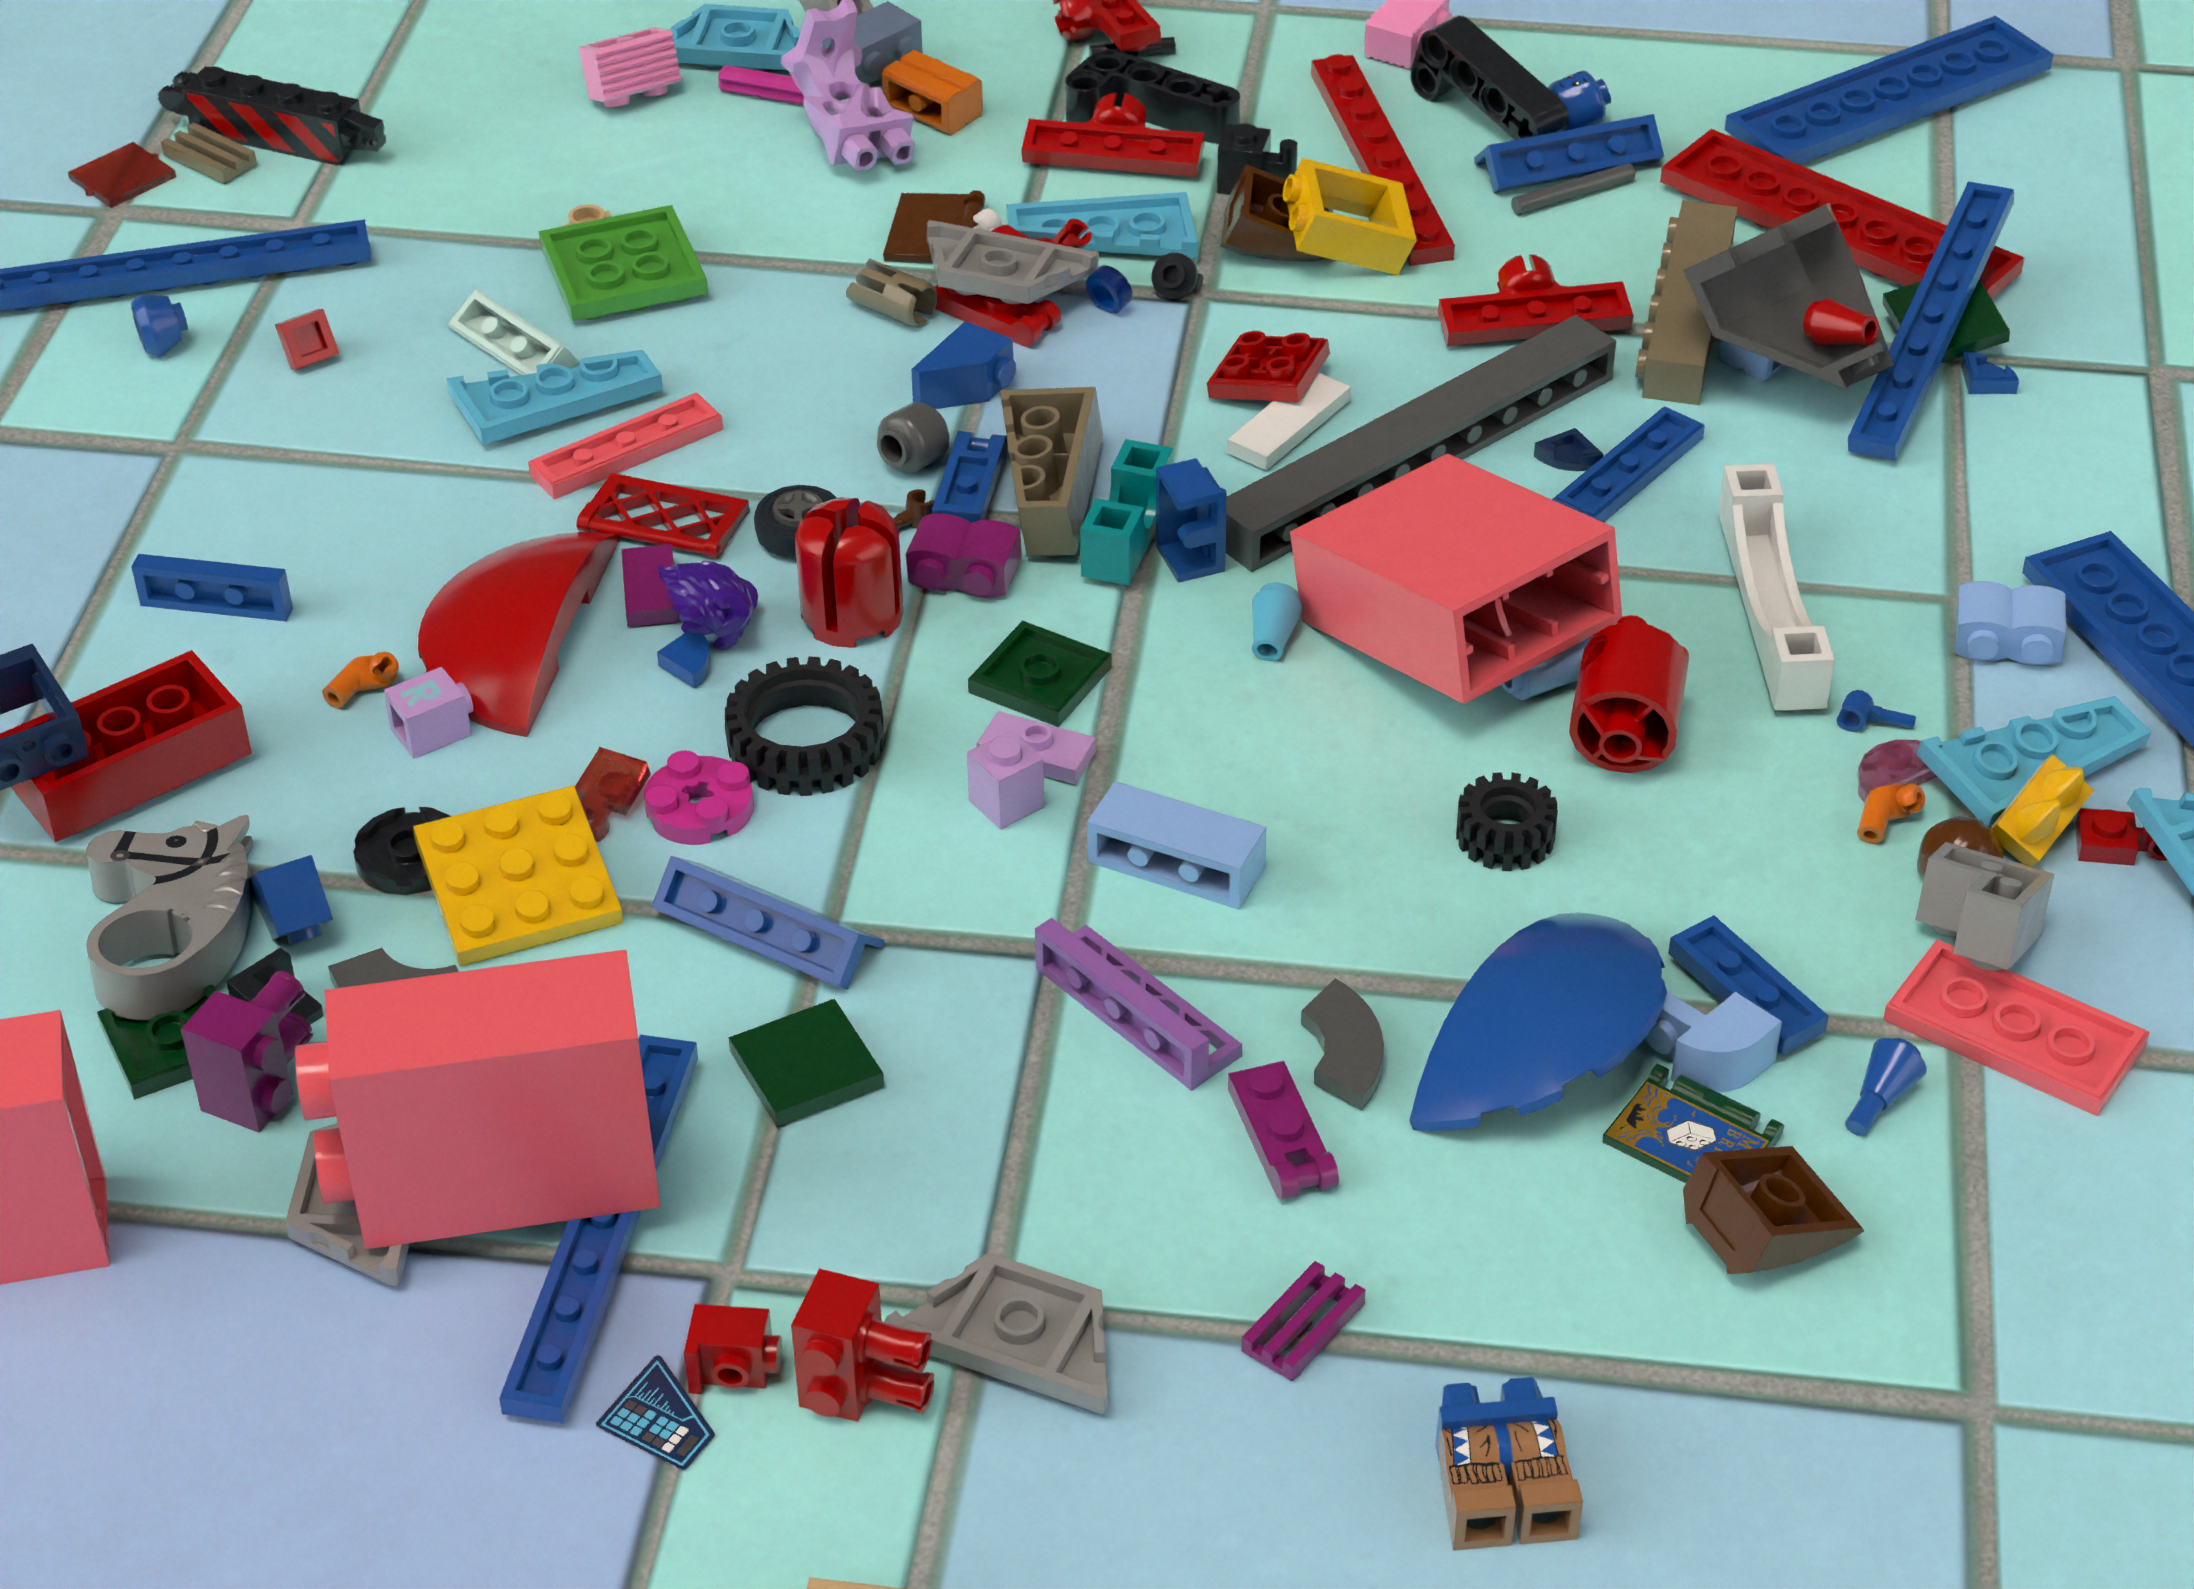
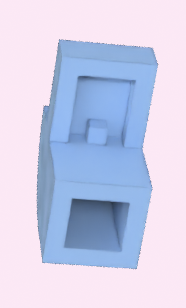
M1667 991L1663 1009L1643 1041L1648 1043L1655 1051L1665 1054L1673 1060L1671 1081L1675 1082L1680 1075H1683L1718 1093L1728 1092L1749 1084L1776 1062L1782 1021L1736 992L1709 1014L1704 1015Z

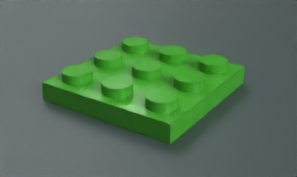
M672 205L539 231L541 249L572 322L583 319L594 320L602 315L627 310L638 311L647 306L671 301H687L692 297L708 294L707 278Z

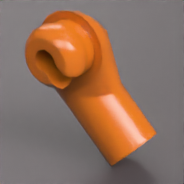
M385 651L378 652L375 655L354 658L322 690L325 701L334 708H342L357 692L386 688L397 678L399 670L397 658Z
M1895 783L1871 790L1866 798L1857 830L1858 837L1867 843L1875 844L1882 842L1889 821L1906 818L1910 813H1918L1923 809L1925 794L1922 788L1913 783L1907 785Z

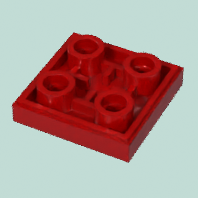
M1261 331L1243 333L1237 338L1206 383L1209 398L1299 402L1330 355L1328 339L1310 338L1308 334L1301 332L1292 333L1285 337L1266 336Z

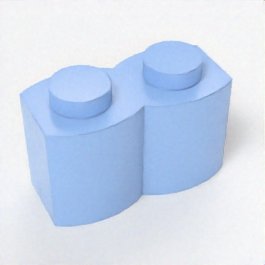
M1975 581L1959 585L1955 610V654L1967 659L1985 661L2010 658L2016 662L2028 665H2051L2061 662L2066 637L2064 592L2040 585H2028L2011 589L2005 585L1988 581Z

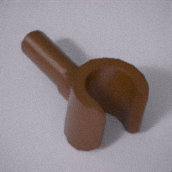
M916 489L910 491L907 494L905 511L893 518L897 528H905L908 525L918 528L923 516L932 514L935 500L925 503L926 492L924 490Z

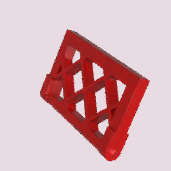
M611 473L591 502H588L578 515L576 526L577 530L584 532L616 533L621 538L655 545L672 544V548L704 554L706 557L718 559L727 547L728 541L749 512V500ZM620 493L633 495L622 499H617ZM659 501L678 505L664 509ZM648 504L654 510V512L633 518L626 512V510ZM705 510L723 513V515L710 518ZM617 513L621 521L610 520L602 517ZM694 513L700 520L681 527H677L672 521L673 519ZM663 523L667 531L650 528L649 526ZM707 532L710 534L707 539L694 537Z

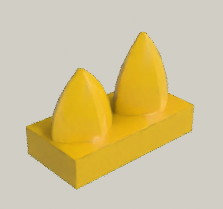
M2052 754L2041 763L1991 828L1996 832V836L2003 848L2023 865L2033 867L2045 855L2094 792V789L2084 781V770L2082 767H2067Z

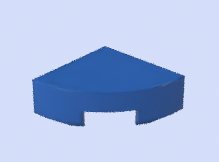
M1963 352L1961 368L1968 394H2017L2019 378L2010 367L2006 365L2005 369H2002L1995 364L1987 362L1988 356L1981 353Z
M694 632L684 633L657 651L658 666L693 688L697 687L705 679L708 672L707 667L710 653L706 637Z

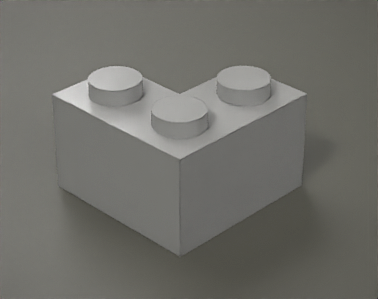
M1945 842L1928 858L1915 920L1932 925V929L1941 935L1956 937L1953 954L1969 958V962L1973 966L1989 971L2009 970L2041 936L2055 874Z

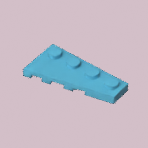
M1187 192L1006 204L1007 224L1029 238L1053 239L1068 220L1078 219L1083 221L1089 228L1079 239L1087 232L1092 234L1090 242L1082 248L1085 250L1164 256L1169 253H1181L1189 258H1198V240Z
M644 350L582 358L579 364L580 367L574 368L556 365L555 362L536 365L537 373L509 377L508 369L487 372L488 380L465 383L464 376L446 378L449 395L483 445L504 441L511 436L537 428L549 427L557 422L583 414H592L602 408L625 401L638 400L645 395L663 390L661 373Z
M2116 696L2056 709L2053 716L2034 720L2030 716L2012 719L2007 727L1987 732L1981 726L1963 730L1959 738L1941 742L1938 736L1921 740L1916 755L1984 825L1990 827L2000 817L2041 763L2052 754L2067 767H2082L2084 777L2145 746L2152 731Z

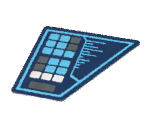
M659 1355L653 1357L596 1422V1427L680 1470H686L715 1436L714 1431Z

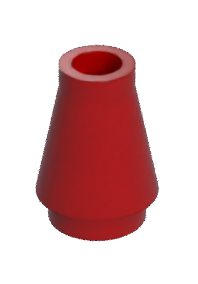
M1825 298L1821 301L1813 302L1807 308L1803 319V330L1806 337L1812 339L1818 346L1871 345L1878 336L1879 322L1875 316L1863 314L1831 298Z

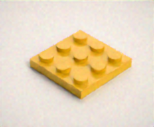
M574 785L413 826L415 842L459 967L623 923L622 908Z

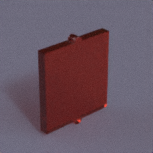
M131 142L68 172L69 179L84 189L86 196H94L110 208L176 178L175 170L161 161L157 153L151 154L135 142Z

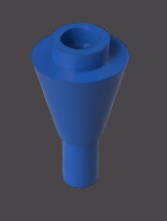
M1882 1038L1875 1041L1860 1092L1861 1098L1845 1121V1126L1851 1133L1857 1136H1865L1881 1110H1885L1925 1076L1927 1071L1926 1064L1919 1050L1912 1043L1900 1038Z

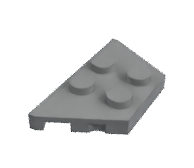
M929 220L927 222V242L938 286L954 289L963 295L979 294L999 298L1008 304H1029L1098 270L1099 252Z
M338 1123L310 1131L285 1221L289 1238L388 1285L399 1286L409 1243L365 1250L355 1200L323 1204L317 1176L314 1132L339 1128Z
M988 1252L966 1266L963 1273L959 1276L945 1279L927 1291V1302L903 1317L897 1311H894L884 1320L888 1324L932 1333L931 1356L1105 1415L1108 1410L1102 1290Z

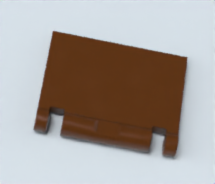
M977 190L969 194L901 193L883 252L884 262H932L927 242V222L933 220L974 228L978 223L973 220V216L983 210L982 208L986 200L985 195Z

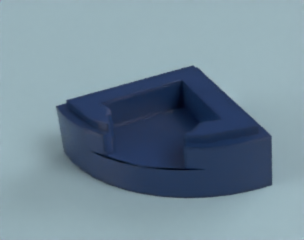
M1576 428L1535 442L1534 457L1548 466L1567 471H1587L1603 457V453Z

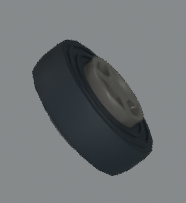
M809 485L787 486L768 493L758 503L754 514V526L759 543L770 553L784 558L796 559L795 534L799 523L815 505L836 499L837 497L830 491Z

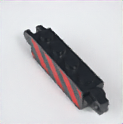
M205 66L198 73L181 71L174 77L171 86H164L157 94L159 96L157 99L160 101L159 104L162 105V108L164 107L166 111H174L176 114L188 116L189 125L194 122L242 145L327 164L338 165L352 150L377 152L386 143L383 120L361 113L359 99L341 96L336 92H323L304 88L295 83L267 80L258 75H244L226 71L220 67Z

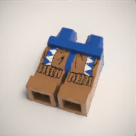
M1533 1377L1514 1378L1502 1384L1501 1401L1480 1403L1477 1387L1469 1382L1447 1384L1444 1386L1442 1406H1439L1435 1446L1438 1461L1440 1462L1453 1551L1512 1545L1514 1521L1520 1545L1578 1540L1583 1498L1578 1480H1573L1563 1432L1557 1420L1558 1411L1555 1397H1543ZM1561 1512L1560 1517L1551 1523H1538L1532 1520V1513ZM1497 1518L1492 1526L1485 1529H1473L1466 1525L1467 1519Z

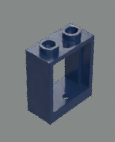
M33 643L0 655V715L38 701L50 721L0 739V791L89 757L80 717Z

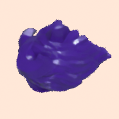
M703 560L701 563L677 564L676 567L658 566L659 578L667 587L669 600L674 602L673 610L680 612L679 617L683 621L682 631L684 633L694 632L701 635L714 633L718 637L711 643L714 648L726 650L733 647L738 642V638L742 637L750 622V616L757 606L758 593L753 584L739 577L728 566L714 561Z

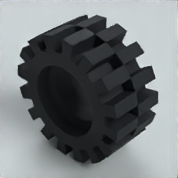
M1502 772L1492 773L1491 782L1484 775L1476 778L1475 786L1469 783L1464 788L1463 795L1460 794L1458 801L1456 839H1459V848L1462 852L1468 850V858L1474 863L1481 857L1484 858L1483 867L1493 869L1495 862L1502 863V871H1512L1513 863H1518L1521 870L1529 869L1531 859L1540 864L1545 860V853L1551 854L1555 842L1558 815L1556 797L1551 798V790L1546 785L1538 789V780L1529 777L1526 783L1521 782V774L1512 772L1511 780L1503 779ZM1511 819L1518 821L1520 823L1503 824L1496 822L1494 820Z

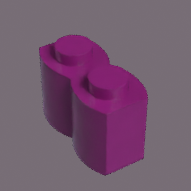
M938 513L923 516L905 553L908 582L920 588L939 591L957 588L977 597L995 598L1004 596L1022 559L1020 529L1011 524L996 520H980L971 523L961 517L950 514Z

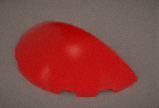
M575 532L519 542L486 555L456 574L436 594L426 609L418 633L419 658H422L426 667L425 673L442 667L455 684L460 682L464 684L473 703V712L468 713V717L472 722L507 734L528 737L559 671L557 652L580 604H590L619 543L618 534Z

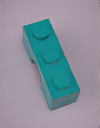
M1125 439L1111 467L1109 500L1095 498L1080 528L1081 577L1130 586L1156 532V468L1173 464L1172 447Z

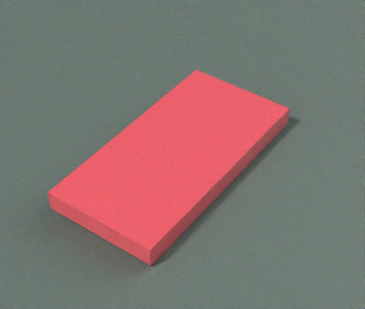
M1936 939L1886 1005L1883 1020L2098 1116L2145 1049L2150 1032L2005 969L1989 971L1975 967L1969 962V958L1953 954L1954 946Z

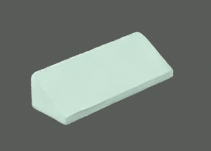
M477 289L474 290L447 324L450 329L520 375L537 373L536 365L555 362L556 365L574 368L579 363V360L563 345Z

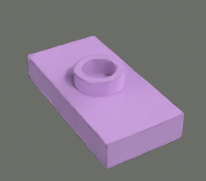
M1001 711L996 713L976 743L978 747L1012 730L1043 758L1045 777L1076 785L1096 753V737Z

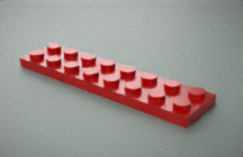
M1710 129L1661 168V183L1678 189L1679 192L1685 195H1692L1711 204L1738 207L1737 215L1753 221L1758 226L1770 229L1829 203L1856 264L1877 276L1886 277L1905 286L1922 281L1947 225L1713 129ZM1994 246L1980 276V280L1991 299L2022 273L2025 257Z

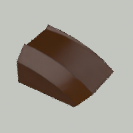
M1246 164L1230 194L1223 215L1224 224L1220 247L1240 254L1272 260L1318 261L1329 259L1297 251L1293 231L1289 228L1290 215L1287 202L1283 200V188L1286 180ZM1324 207V211L1334 213L1333 209Z
M1793 1146L1704 1152L1683 1188L1686 1224H1693L1726 1264L1727 1274L1753 1273L1795 1264L1842 1245L1864 1232L1863 1227Z

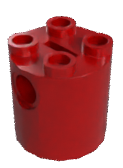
M1633 615L1624 616L1617 621V624L1609 625L1594 634L1583 651L1570 718L1569 734L1575 749L1589 762L1609 771L1623 773L1650 770L1666 761L1676 745L1689 663L1687 649L1681 646L1669 633L1649 625L1644 619Z

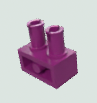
M284 971L275 972L271 976L270 981L251 1002L215 991L181 1028L202 1112L260 1133L275 1114L282 1112L288 1105L293 1091L287 1064L295 1056L296 1045L307 1044L313 1037V1034L310 1033L312 1031L310 1024L300 1015L289 1012L305 996V993L302 992L304 989L302 984L293 975Z

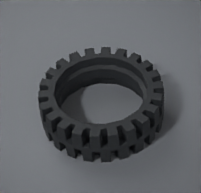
M809 656L807 664L800 665L798 657L787 658V667L781 668L777 661L766 664V674L758 669L748 673V682L741 679L735 685V693L730 692L726 700L725 734L729 757L732 759V762H740L746 765L749 770L750 782L757 779L758 787L767 791L777 784L778 794L790 795L793 787L799 788L800 796H812V787L816 786L820 787L822 794L833 792L834 782L837 781L844 788L853 784V774L860 778L865 776L869 772V764L875 766L880 758V751H883L884 717L880 693L876 686L873 687L872 680L866 674L859 676V669L852 665H848L842 670L841 661L829 659L827 664L822 666L820 657ZM803 705L830 707L847 714L855 721L845 734L826 743L804 747L780 745L761 737L754 731L764 718L780 710Z

